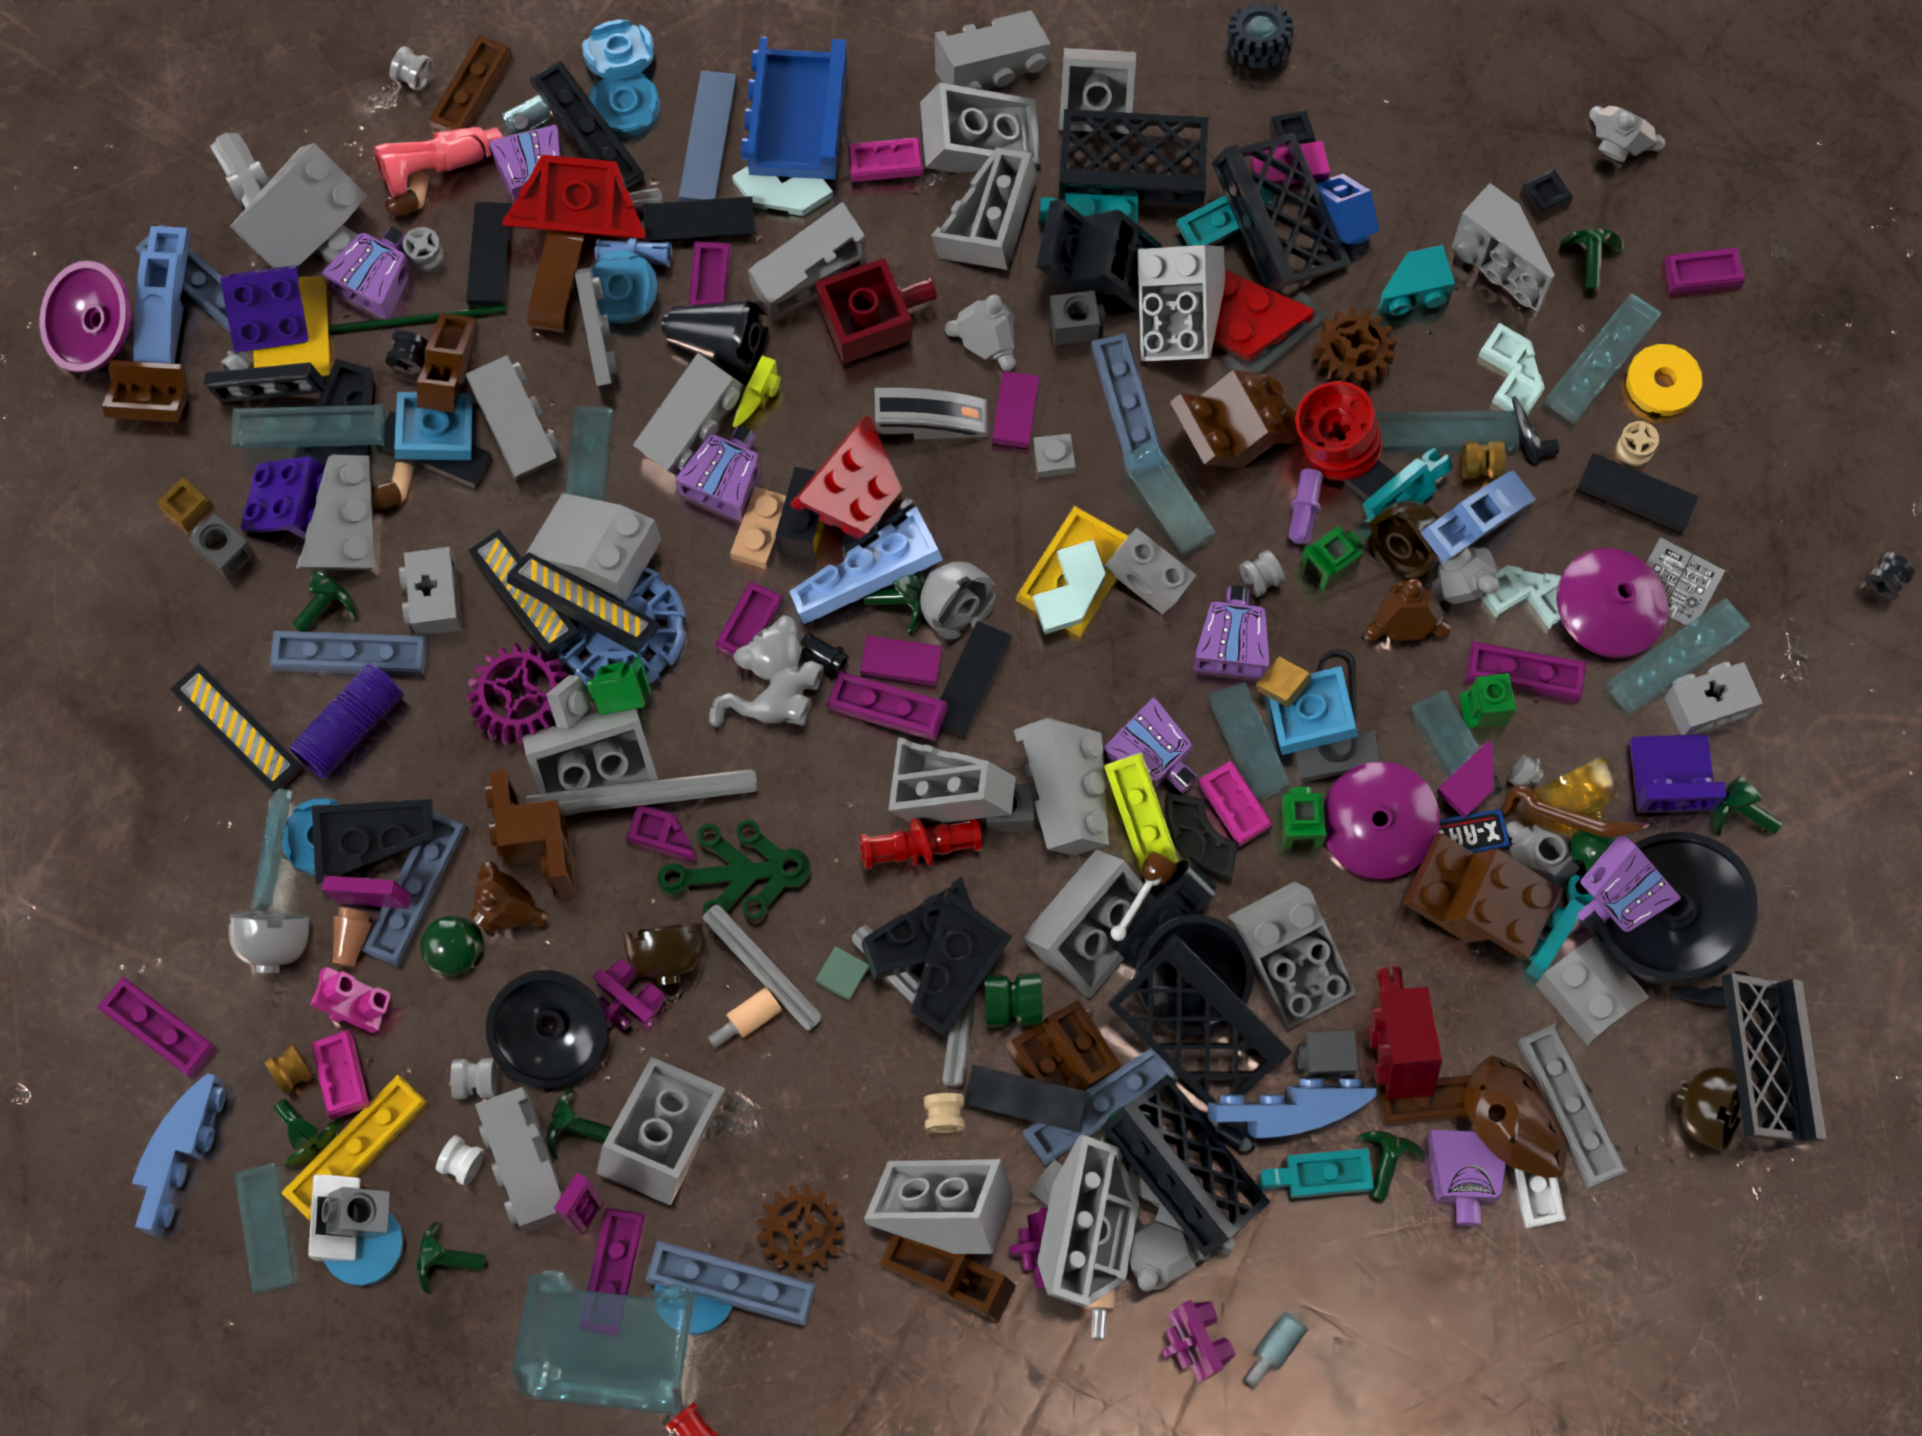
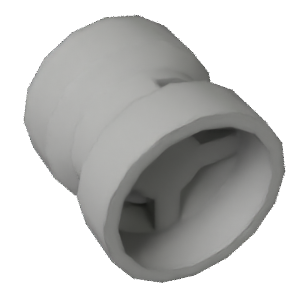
M481 1058L477 1064L470 1063L467 1059H453L450 1075L453 1099H467L475 1093L482 1099L495 1097L497 1091V1066L495 1059Z

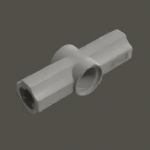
M226 132L216 137V141L210 147L227 176L225 179L238 203L246 209L269 183V179L258 161L255 162L248 147L238 132Z

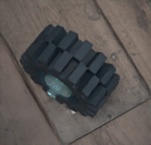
M1260 1V6L1255 7L1254 2L1247 3V9L1240 6L1237 8V13H1232L1228 24V50H1231L1233 58L1238 57L1239 63L1244 64L1246 61H1249V67L1255 68L1256 63H1261V68H1267L1268 62L1271 61L1272 65L1275 66L1279 64V58L1284 61L1288 57V53H1291L1293 23L1291 15H1287L1285 8H1281L1278 11V4L1272 3L1270 7H1266V1Z

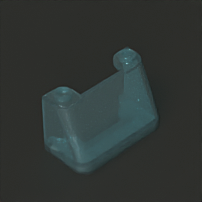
M544 1271L542 1275L530 1273L512 1366V1372L521 1394L541 1400L674 1414L684 1410L697 1303L695 1291H690L688 1287L683 1285L669 1284L665 1286V1289L657 1291L654 1299L575 1290L574 1285L566 1280L567 1276L557 1271Z

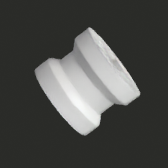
M454 1135L442 1150L436 1164V1171L443 1175L450 1173L456 1176L458 1183L466 1186L478 1172L485 1156V1150L478 1146L471 1148L465 1144L463 1138Z

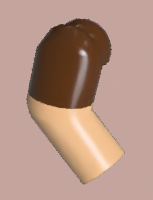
M422 171L412 174L409 188H407L404 196L395 199L389 196L386 199L385 208L387 212L393 216H403L421 209L425 202L430 176Z
M397 462L392 479L371 488V504L373 508L384 509L405 500L414 470L413 466Z

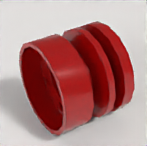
M1341 381L1320 384L1309 391L1299 403L1295 416L1297 433L1303 445L1307 461L1314 470L1323 473L1327 479L1346 481L1359 478L1373 468L1381 456L1384 443L1372 400L1362 388L1350 382Z

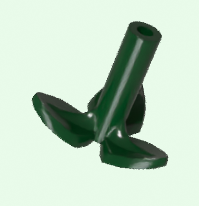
M1592 228L1585 229V231H1575L1562 240L1559 249L1563 250L1578 243H1584L1587 246L1585 289H1600L1602 245L1622 253L1624 249L1623 239L1608 229Z
M313 570L309 576L308 591L316 593V595L292 622V626L300 632H305L331 600L341 601L348 608L354 620L357 618L354 601L351 595L343 587L339 586L337 581L321 571Z
M921 571L914 573V575L902 576L893 582L896 589H880L863 597L864 604H908L913 610L908 633H913L924 617L920 606V595L925 583L924 576Z
M1743 774L1734 779L1725 788L1726 798L1714 812L1713 826L1716 835L1720 836L1726 816L1731 811H1738L1772 834L1778 832L1782 821L1755 804L1761 801L1762 797L1754 786L1745 782L1747 778Z
M571 1089L561 1095L556 1102L547 1130L548 1148L551 1156L558 1159L556 1150L557 1139L561 1132L570 1131L605 1142L612 1129L611 1126L577 1117L574 1110L568 1105L577 1094L576 1091Z
M287 1099L280 1100L274 1106V1111L287 1126L288 1138L292 1147L300 1149L284 1161L283 1165L285 1168L298 1167L314 1160L316 1157L315 1149H324L338 1135L341 1127L339 1119L332 1121L318 1133V1129L313 1124L303 1120Z
M1376 1130L1365 1132L1357 1137V1142L1376 1141L1381 1143L1384 1148L1373 1184L1374 1189L1370 1194L1379 1199L1386 1200L1400 1156L1410 1152L1422 1163L1426 1159V1153L1423 1149L1408 1138Z
M433 1222L426 1229L420 1242L416 1272L419 1284L426 1294L431 1293L428 1285V1270L431 1266L437 1264L483 1271L485 1264L484 1254L443 1249L440 1243L434 1239V1236L442 1226V1223Z

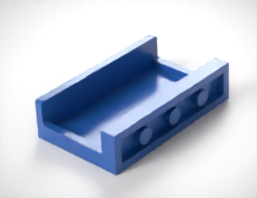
M760 37L759 50H752L751 59L752 72H756L755 79H749L748 100L753 101L752 108H746L745 130H749V138H742L741 159L748 160L749 175L836 180L847 72L846 40L832 39L831 52L770 49L768 47V37Z

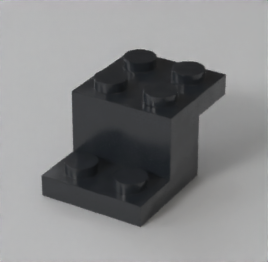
M1063 199L1050 201L1036 267L1070 293L1095 291L1096 298L1116 294L1136 311H1139L1138 249L1161 248L1162 244L1119 209L1084 217Z

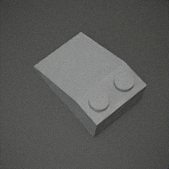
M938 83L920 102L925 168L955 173L978 172L996 147L1029 152L1032 154L1035 168L1041 165L1036 99Z
M313 143L299 147L230 227L273 268L291 265L299 266L346 222L368 195Z
M562 493L526 554L530 552L603 593L625 602L662 539L655 520L619 504Z
M651 1057L602 1146L596 1174L671 1206L688 1173L725 1088Z
M1001 1159L888 1161L864 1220L866 1225L953 1254H993L1014 1194Z

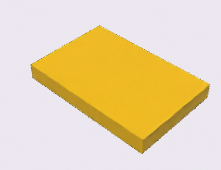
M323 276L300 277L299 288L309 336L308 341L253 350L254 368L311 362L326 382L331 372L327 284Z
M1074 506L1016 595V601L1037 612L1033 602V595L1067 585L1057 557L1058 550L1094 540L1104 567L1128 535ZM1105 568V579L1092 600L1082 623L1065 628L1079 637L1083 636L1118 581Z

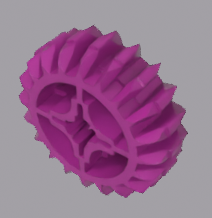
M515 642L512 653H507L506 649L500 646L498 649L500 657L494 659L492 655L486 654L487 667L475 665L474 670L480 678L469 679L468 685L474 691L467 693L466 699L468 703L473 704L469 709L472 718H478L476 724L480 730L488 729L487 734L489 738L495 740L501 735L503 744L508 746L513 738L516 737L519 746L524 747L523 735L529 733L535 735L539 730L552 727V722L555 723L546 696L547 693L541 692L539 687L533 686L532 673L536 672L547 679L550 686L549 691L567 678L568 674L566 671H560L562 664L559 659L551 660L544 650L537 655L536 646L532 644L527 647L525 652H522L520 644ZM515 672L510 678L501 679L505 675ZM525 689L526 695L523 697L520 694L521 698L514 700L513 694H518V691ZM490 696L497 697L500 702L506 703V718L497 715L490 709ZM538 710L535 714L523 718L529 711Z

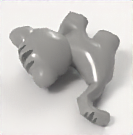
M783 615L772 626L758 632L748 645H744L736 650L733 655L736 663L743 669L752 670L758 677L770 680V685L753 702L744 700L732 692L716 697L709 709V723L712 726L718 727L723 724L725 709L730 707L743 716L755 718L763 723L788 722L802 726L805 724L812 702L810 698L802 695L804 689H818L823 676L824 665L809 661L805 662L801 668L798 666L802 647L797 639V627L793 618Z

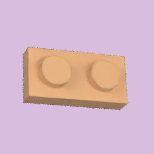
M759 487L754 488L730 551L731 559L767 569L777 543L775 534L785 503V495Z

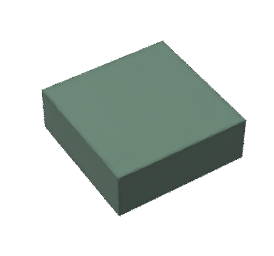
M835 946L815 981L818 985L851 1002L870 968L867 963Z

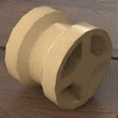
M1644 421L1629 423L1624 428L1616 445V454L1619 460L1630 467L1646 465L1651 460L1659 444V434L1656 428Z
M938 1093L925 1096L924 1107L928 1110L929 1116L925 1121V1131L951 1133L964 1130L965 1120L961 1117L960 1112L961 1107L964 1105V1096L957 1093Z

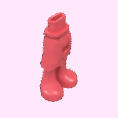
M471 127L468 129L461 128L452 131L434 132V139L428 141L385 143L374 146V157L380 177L384 184L387 183L392 198L395 199L405 195L408 176L427 169H435L436 173L447 170L450 172L454 169L477 163L483 159V156L486 158L491 157L492 150L489 141L503 138L497 127L484 131L481 127Z

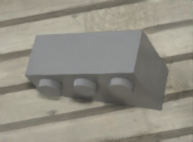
M1032 10L995 18L991 22L993 26L976 29L974 24L965 25L962 29L963 33L947 36L945 31L934 33L935 71L942 83L987 91L996 86H1006L1014 78L1028 72L1035 73L1043 69L1046 64L1050 63L1051 43Z
M841 202L770 255L756 262L748 270L750 285L759 301L764 302L771 320L773 321L817 298L815 282L867 264L865 235L844 202Z
M697 353L633 446L664 469L678 476L708 436L716 434L737 411L747 386L715 363Z
M508 355L466 373L468 387L471 393L475 395L482 410V415L486 423L489 424L496 443L515 481L557 462L555 452L560 450L551 429L544 432L538 420L544 415L535 396L528 398L522 384L527 383V379L519 362L511 364Z
M519 1087L476 1103L475 1106L482 1125L479 1126L481 1137L486 1149L491 1148L496 1161L491 1164L494 1176L499 1187L505 1186L510 1199L505 1201L504 1205L511 1224L518 1223L519 1227L527 1233L561 1220L562 1218L555 1211L554 1207L564 1191L534 1103L525 1090Z

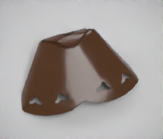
M1489 1056L1479 1064L1464 1092V1105L1475 1127L1474 1132L1486 1147L1507 1165L1545 1178L1562 1177L1566 1163L1565 1138L1555 1115L1545 1105L1540 1089L1530 1076L1516 1065L1498 1056ZM1524 1079L1526 1080L1527 1085H1528L1530 1088H1528L1527 1086H1525V1085L1523 1084V1083H1524ZM1482 1085L1485 1086V1089L1483 1091L1480 1090V1087ZM1493 1105L1504 1107L1505 1117L1503 1120L1494 1122L1490 1118L1489 1110ZM1549 1120L1556 1134L1549 1129ZM1515 1138V1143H1511L1510 1139ZM1558 1149H1559V1156H1558L1559 1165L1557 1164L1556 1158L1554 1157V1154L1557 1153Z

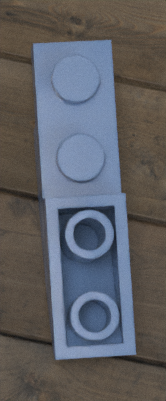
M151 226L147 251H141L136 285L133 343L135 362L174 364L184 309L180 297L191 238L188 228Z
M1513 470L1460 502L1454 509L1426 527L1421 534L1442 562L1445 563L1481 537L1486 536L1535 502L1536 498Z
M207 1073L174 1104L161 1121L142 1155L132 1184L146 1191L135 1225L136 1228L144 1233L162 1236L164 1227H169L174 1216L175 1205L172 1203L176 1187L180 1188L186 1177L187 1165L184 1163L185 1158L201 1161L204 1151L207 1152L211 1148L214 1139L212 1123L216 1112L222 1110L226 1099V1089L223 1088L225 1083L215 1075Z
M1299 1078V1085H1287V1101H1284V1095L1261 1094L1260 1102H1244V1095H1220V1102H1208V1118L1215 1122H1247V1134L1255 1138L1293 1135L1323 1127L1353 1113L1376 1097V1088L1363 1085V1078H1339V1085H1324L1323 1078Z

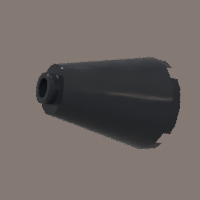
M754 299L674 306L663 317L662 332L671 344L695 354L699 353L709 360L740 373L752 374L754 371L751 367L757 366L761 356L765 355L767 349L769 327L763 326L762 315L768 316V310L764 302Z

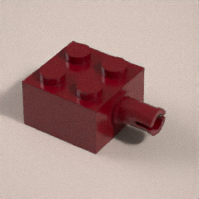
M885 257L815 282L817 302L843 364L913 340L912 320L907 309L937 300V292L930 277L902 288L896 285Z
M1392 966L1393 975L1390 976L1389 968L1384 967L1376 973L1380 991L1377 1007H1371L1372 1025L1367 1027L1370 1050L1376 1049L1378 1061L1374 1062L1376 1085L1383 1086L1386 1100L1434 1096L1443 1059L1428 986L1404 989L1402 969Z

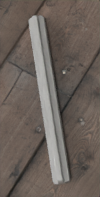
M753 769L527 795L524 797V804L557 799L563 813L572 814L750 793L757 790V777Z

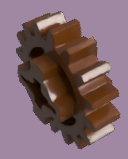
M1350 307L1347 316H1344L1341 311L1337 310L1335 311L1334 322L1328 318L1323 321V330L1317 331L1315 341L1318 343L1315 345L1314 355L1321 356L1318 362L1319 368H1330L1327 378L1332 379L1339 375L1341 376V382H1348V379H1352L1354 384L1360 387L1364 378L1370 384H1374L1377 373L1382 376L1386 375L1389 367L1387 364H1392L1395 353L1392 351L1395 349L1396 339L1389 338L1392 332L1391 326L1383 328L1380 326L1383 319L1381 315L1371 319L1369 318V309H1365L1362 315H1357L1355 308ZM1352 345L1357 346L1358 349L1352 348Z
M790 1185L789 1196L785 1198L776 1191L774 1196L777 1203L774 1206L764 1203L762 1206L768 1217L759 1218L756 1222L757 1226L765 1229L764 1233L756 1236L758 1243L769 1244L762 1252L764 1257L767 1259L776 1255L774 1267L779 1270L787 1263L789 1264L790 1274L793 1276L796 1275L798 1268L803 1266L806 1273L812 1275V1265L818 1263L824 1269L827 1268L825 1256L829 1254L838 1257L839 1255L838 1249L833 1245L834 1242L845 1241V1235L836 1231V1228L845 1224L844 1217H833V1214L839 1209L837 1202L826 1205L827 1192L824 1190L816 1197L812 1196L811 1185H806L803 1194H798L795 1186ZM796 1205V1210L786 1217L779 1216L786 1208ZM813 1207H816L824 1214L828 1226L816 1222L813 1218ZM804 1215L807 1228L811 1232L803 1233L802 1239H799V1244H797L795 1233L791 1230V1227L797 1228ZM774 1234L786 1238L789 1243L788 1254L778 1247ZM816 1243L823 1244L819 1250L805 1256L808 1248Z

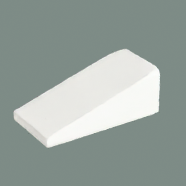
M1509 1166L1525 1228L1566 1220L1557 1177L1545 1178Z

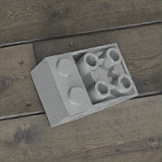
M1489 183L1462 213L1451 248L1455 250L1461 260L1466 263H1472L1483 271L1492 283L1502 285L1510 291L1520 304L1526 307L1530 306L1536 312H1539L1542 309L1555 274L1521 206Z
M1196 245L1138 249L1141 361L1209 359L1225 287L1224 246Z
M1294 881L1226 917L1230 927L1240 935L1247 945L1253 962L1254 974L1287 1030L1357 994L1309 888Z

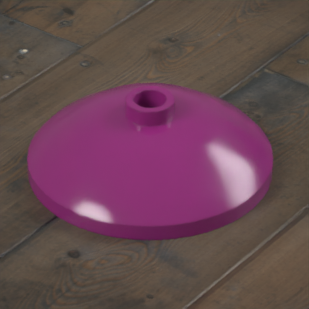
M79 261L59 272L46 290L39 316L41 339L52 360L62 368L82 373L98 370L108 364L121 349L129 331L131 306L127 288L121 277L112 268L94 261Z
M1598 548L1587 551L1575 558L1566 567L1559 579L1556 602L1562 623L1569 634L1591 652L1611 658L1634 656L1649 648L1660 637L1665 628L1668 617V600L1664 586L1657 574L1647 563L1629 552L1614 548ZM1618 589L1623 590L1627 598L1622 597L1618 593Z
M1383 761L1369 762L1350 769L1332 785L1323 804L1327 833L1325 842L1330 852L1345 868L1363 877L1390 879L1412 871L1423 862L1435 835L1439 833L1440 812L1432 790L1417 773L1396 763ZM1381 811L1387 814L1388 822L1384 826H1376L1373 823L1372 818L1376 812Z

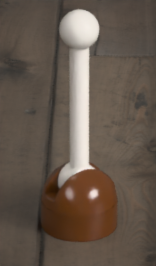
M1151 851L1142 867V874L1146 882L1121 923L1112 928L1111 936L1114 940L1122 941L1125 939L1127 926L1152 886L1166 884L1177 870V866L1172 861L1156 852Z

